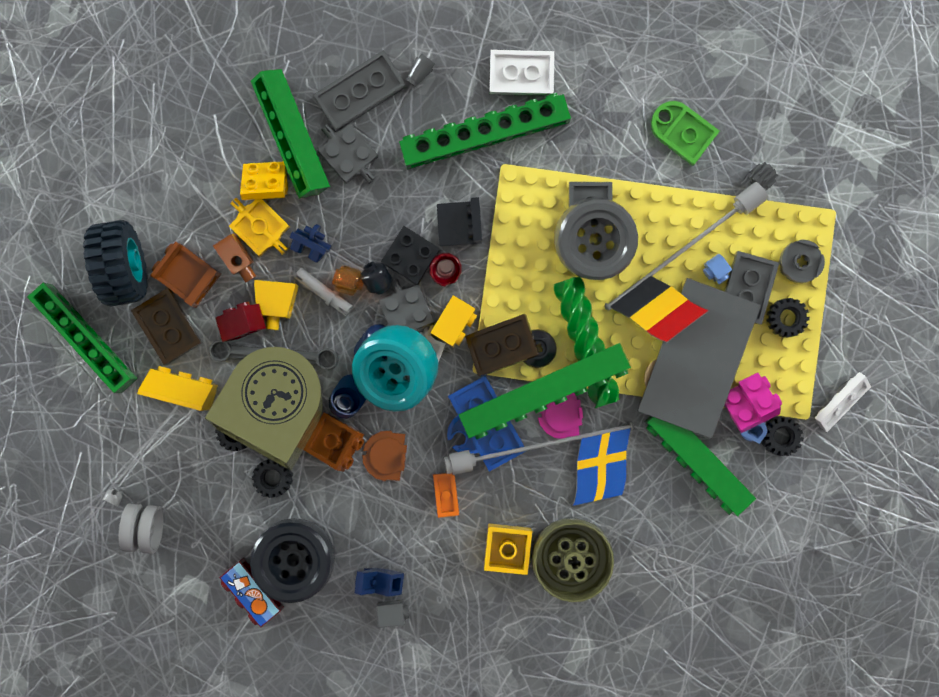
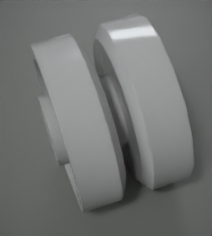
M129 503L126 505L119 525V546L122 551L135 552L139 548L142 553H156L161 542L164 524V514L161 506L148 505L144 509L141 504Z

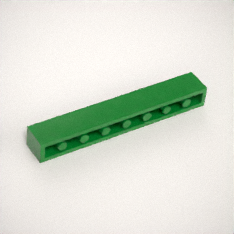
M618 343L458 415L468 437L472 438L475 436L477 440L488 435L487 430L495 428L498 431L507 427V422L514 419L515 422H519L527 418L526 413L534 410L535 414L548 409L546 405L554 402L555 405L568 400L567 395L572 393L575 396L588 391L586 387L592 384L599 387L608 382V377L613 375L616 378L628 374L627 369L631 368V365L621 343Z

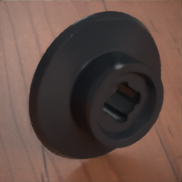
M536 329L532 330L536 344H541L543 350L539 352V356L523 362L528 366L541 368L552 362L556 355L557 347L554 338L548 332Z

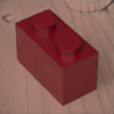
M243 302L236 305L237 309L229 308L223 310V315L215 318L222 342L238 340L266 329L259 304L250 305L249 302Z

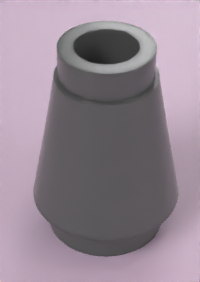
M421 54L419 58L416 57L406 80L416 87L433 71L432 68L435 63Z

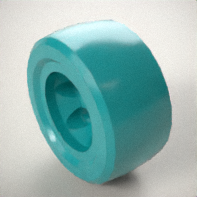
M400 325L386 326L375 331L364 340L352 362V375L359 392L374 406L392 412L405 411L419 404L432 389L438 374V359L432 344L418 331ZM379 367H382L385 373L380 372ZM405 376H410V381L406 380ZM391 378L395 379L397 384L392 383Z

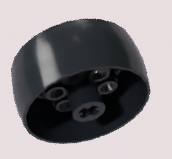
M299 518L284 519L272 524L257 539L251 553V573L257 586L268 597L284 603L302 602L316 595L329 581L334 569V547L329 536L315 523ZM282 542L289 543V549H283L281 546ZM298 542L302 543L305 549L298 547ZM291 554L298 555L299 563L296 560L291 561L290 558L293 556ZM310 555L313 563H307L306 556ZM274 556H279L281 563L276 564L273 561ZM301 569L306 572V576L303 578L298 576V571ZM283 570L289 571L290 575L288 578L282 576Z

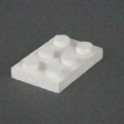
M491 50L490 94L544 96L553 94L554 51Z

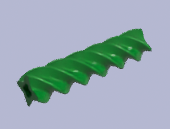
M573 277L554 284V293L561 302V314L568 322L567 332L570 339L575 343L574 353L577 360L580 361L605 350V345L601 338L598 337L599 328L596 320L591 316V303L584 296L585 284L580 277ZM612 376L607 378V383L596 387L595 384L588 386V396L596 404L595 408L620 400L618 398L619 387Z

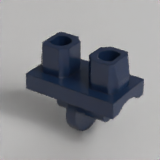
M318 224L313 229L306 226L304 231L298 228L295 232L292 231L289 237L292 239L291 250L302 253L304 247L307 246L311 248L308 258L317 263L330 251L332 245L323 241L326 235L320 233L321 226Z

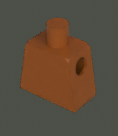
M230 234L213 245L233 275L239 272L245 283L256 277V274L250 267L254 261L237 234ZM236 256L242 259L241 265L235 262Z

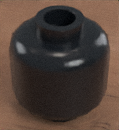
M375 262L366 264L363 267L364 270L360 278L368 292L380 295L388 291L392 283V277L383 263Z

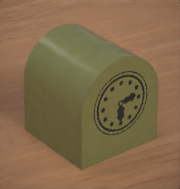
M267 347L256 350L242 359L235 367L205 419L216 430L283 467L292 470L322 415L323 400L318 375L311 363L293 350L282 347Z

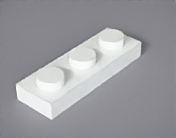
M859 372L855 377L851 378L847 385L834 395L829 404L818 412L815 420L821 429L828 432L871 388L865 375Z

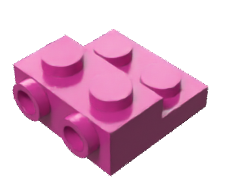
M759 373L739 381L738 386L730 389L724 405L741 433L779 415L781 411L782 401L776 393H771L769 390L771 385L766 376L761 377Z

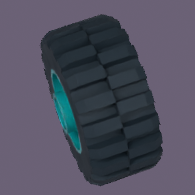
M125 220L94 224L84 234L83 254L89 282L92 284V289L96 293L98 300L110 307L139 302L147 294L148 275L144 252L136 231Z

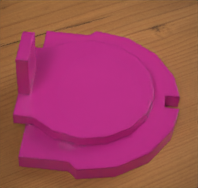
M574 393L566 396L568 400L557 405L551 402L546 405L548 409L539 412L541 413V417H538L539 424L550 436L563 439L579 435L583 411L581 402L577 400V396Z

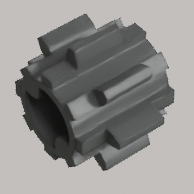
M764 162L762 164L759 163L749 172L751 175L748 179L751 184L757 182L767 190L776 182L775 178L778 174H776V170L770 164Z

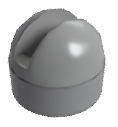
M115 488L108 490L103 500L119 506L122 500L121 491L119 490L115 494Z

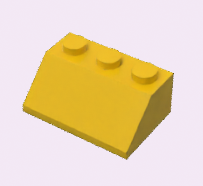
M158 366V369L149 370L137 392L139 395L205 411L210 410L218 385L212 384V379L200 377L199 380L191 378L192 374L179 371L177 375L170 373V368Z

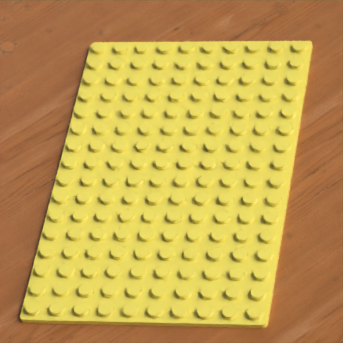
M503 164L500 169L478 331L526 314L531 330L539 329L548 332L556 342L557 351L552 362L544 367L535 368L520 362L487 375L535 381L578 361L574 353L575 343L570 339L567 332L568 322L561 314V302L554 293V284L578 276L571 273L560 261L554 245V232L560 217L569 208V182H612V201L624 207L634 220L638 232V247L629 266L616 276L604 280L581 279L585 284L584 296L589 299L592 306L591 316L598 324V337L603 341L605 349L621 343L631 365V368L627 369L628 374L616 378L615 375L612 376L619 387V394L643 397L646 389L644 382L645 371L649 364L657 359L663 341L651 336L634 321L613 309L606 310L605 303L609 304L732 211L736 196ZM766 200L748 215L738 212L733 214L652 277L670 285L680 294L686 278H691L725 292L728 279L718 284L713 279L709 280L703 272L705 268L704 263L717 254L722 255L730 267H732L736 251L779 262L783 249L790 243L798 240H809L817 244L821 254L824 255L825 265L822 273L812 281L806 283L790 281L780 272L779 264L762 325L754 324L731 389L738 386L739 381L756 373H759L761 377L766 376L771 385L769 390L772 394L776 393L782 401L781 411L777 416L806 420L809 419L811 412L836 212L832 209ZM605 226V232L611 233L612 226ZM583 228L579 229L577 236H583L585 232ZM597 233L590 235V243L591 241L594 244L597 242ZM608 241L606 243L607 249H612L614 247V243L612 241ZM584 244L579 245V252L583 253L586 251ZM600 251L593 253L594 259L601 257ZM804 256L797 259L800 267L807 265V261H804ZM785 298H793L794 300H800L799 303L801 304L804 303L806 305L804 307L805 310L808 309L809 311L807 317H810V320L806 322L808 324L807 328L803 329L805 331L793 337L775 335L773 329L768 327L770 325L769 322H766V319L769 318L767 311H770L769 307L774 305V302ZM786 309L781 313L780 320L785 326H791L795 322V314L791 310ZM536 344L538 351L542 352L541 344ZM473 363V372L477 374Z

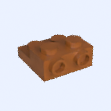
M324 412L304 451L333 469L344 472L345 469L348 470L352 466L354 452L360 450L363 446L364 439L362 438L364 434Z

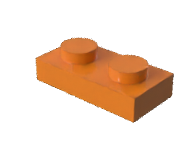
M452 473L433 474L438 518L459 515L455 475H452Z

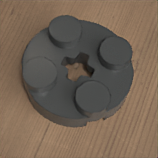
M798 240L788 244L783 249L779 260L782 275L795 283H806L817 278L822 273L825 265L824 255L821 254L818 245L809 240ZM804 256V261H807V265L800 267L797 259Z

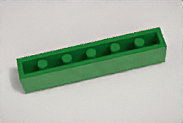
M282 69L261 71L251 80V84L298 198L319 195L329 188L330 185Z
M649 416L644 421L648 425L646 430L653 437L658 436L663 441L660 444L669 453L673 451L676 454L677 458L675 460L683 468L688 467L692 471L691 477L698 484L702 482L707 487L705 491L714 500L718 498L722 503L720 507L728 515L732 513L738 517L756 500L752 493L692 431Z

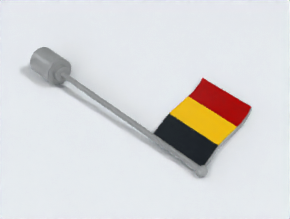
M757 182L746 188L734 198L735 203L733 204L734 209L609 304L605 303V309H613L630 318L651 336L666 343L709 312V310L692 303L670 285L652 276L736 212L748 215L768 199L764 188Z

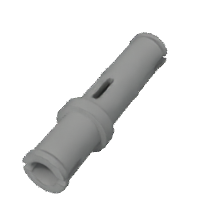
M303 268L297 271L294 279L326 301V305H331L344 316L351 311L350 308L353 305L341 298L337 291L329 289Z

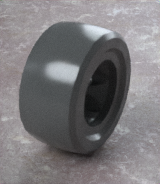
M588 198L571 205L562 214L554 232V245L560 261L571 273L588 280H604L616 276L629 266L638 247V232L634 220L624 207L609 199ZM596 218L598 221L595 227L590 226V220ZM608 224L612 226L611 233H606L604 230ZM583 228L585 231L583 236H577L579 229ZM592 233L598 234V237L596 238L597 242L595 244L594 242L591 241L590 243L589 241L590 235ZM608 241H612L614 243V247L612 249L606 248V243ZM581 244L586 246V251L580 253L578 250ZM595 251H600L601 257L599 259L593 258Z

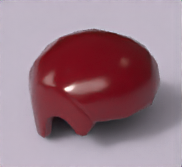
M450 253L439 254L430 263L429 273L433 281L441 286L446 287L449 284L455 283L461 275L462 265L458 258Z

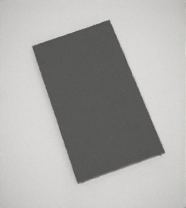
M686 278L681 294L692 303L709 310V312L668 343H662L637 411L712 439L761 305L697 282L691 278Z

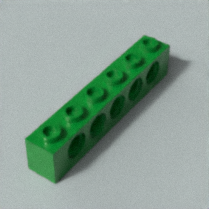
M43 282L27 296L113 393H123L138 379L53 284Z

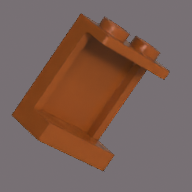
M178 242L172 243L166 248L164 252L166 255L163 259L154 264L152 267L153 272L150 276L184 299V302L197 308L221 276V273Z

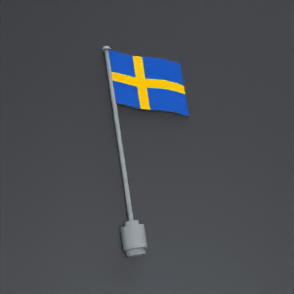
M629 422L628 425L479 457H475L474 453L470 454L469 450L448 454L447 457H443L446 474L452 473V475L471 472L473 467L476 466V461L581 439L577 456L576 493L572 506L622 495L626 482V451L630 430L634 429V424Z

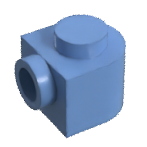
M717 254L704 263L705 268L703 272L709 280L713 279L714 282L717 281L718 284H721L729 278L728 273L732 271V268L722 255Z
M763 422L741 433L742 437L750 442L755 441L760 444L767 434L766 423Z

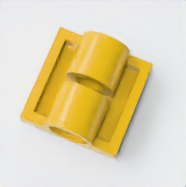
M284 161L243 164L240 189L241 199L285 198V195L288 194V181Z

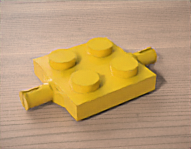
M235 198L234 201L239 206L233 201L230 204L239 213L229 227L258 256L261 257L273 246L283 255L285 252L280 246L285 251L288 248L280 239L290 226L263 199H255L251 204L244 206L238 198Z

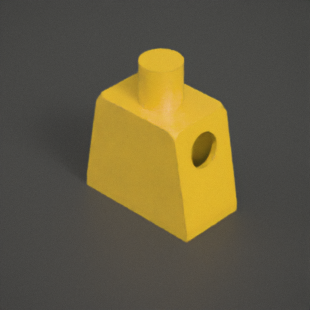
M254 280L255 301L260 306L262 316L267 317L266 329L279 330L280 318L290 319L299 286L293 283Z

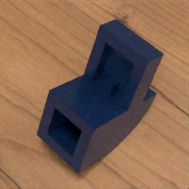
M364 568V571H357L354 593L359 595L376 593L388 597L402 595L404 573L388 569Z

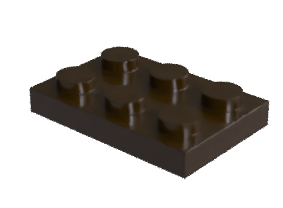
M166 288L131 310L163 365L171 363L202 344L201 339L169 288Z
M526 314L465 336L478 377L540 355Z

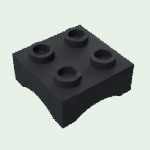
M403 226L381 260V263L415 285H419L430 267V263L440 252V248Z

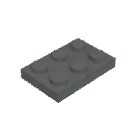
M736 251L725 292L761 305L754 324L762 325L779 262Z

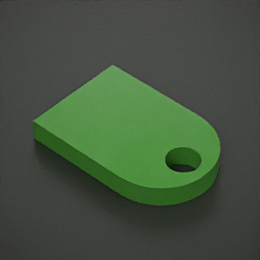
M669 101L660 105L651 119V129L654 136L692 166L720 132L688 106L677 101ZM660 112H667L670 116L669 121L662 122L659 119Z

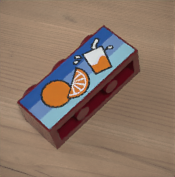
M244 557L219 577L222 587L235 596L236 604L240 608H244L249 613L250 621L254 625L258 624L260 628L284 608L281 602L268 597L260 590L252 576L251 566Z

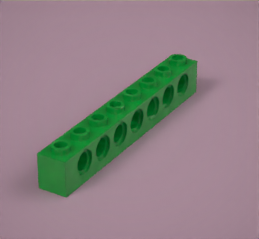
M558 93L546 96V99L541 101L532 99L520 107L512 105L499 113L491 111L484 114L485 117L478 119L470 117L461 124L449 123L440 130L432 128L425 130L419 136H415V134L403 137V140L399 141L407 170L569 124L571 117L564 94L558 95ZM546 108L550 110L551 115L544 117L540 114V110ZM526 114L531 120L528 123H524L519 117ZM507 120L511 126L503 129L499 126V122ZM481 126H487L490 132L483 135L478 129ZM461 132H467L470 137L467 140H460L458 135ZM444 137L450 142L447 146H440L437 143L438 140ZM425 143L429 146V149L426 152H420L417 150V147Z

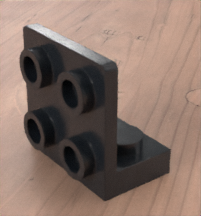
M479 197L470 198L469 202L437 204L440 246L482 244Z

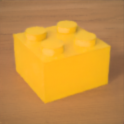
M453 295L430 333L453 348L455 344L460 346L466 336L463 331L466 326L471 327L477 315L474 314L476 309Z
M488 523L484 571L528 575L532 538L531 528Z

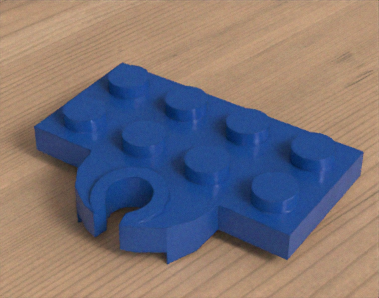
M484 376L448 397L457 414H460L497 396L487 377ZM459 415L451 421L448 427V440H451L456 433L465 435L466 440L463 444H455L452 447L457 452L469 450L470 454L479 453L480 456L525 447L511 421L507 422V427L498 431L495 428L487 430L488 435L477 440L475 436L472 438L468 437ZM526 451L483 461L488 470L491 471Z

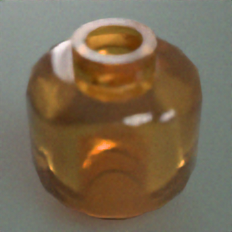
M346 265L341 266L340 269L336 268L332 285L335 286L337 292L353 296L357 290L361 291L363 287V282L360 278L361 271Z

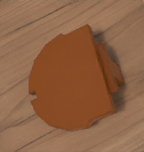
M391 430L380 431L372 435L365 443L363 451H367V454L362 455L363 464L367 472L374 478L382 481H400L401 471H404L407 451V445H404L405 434L393 433Z

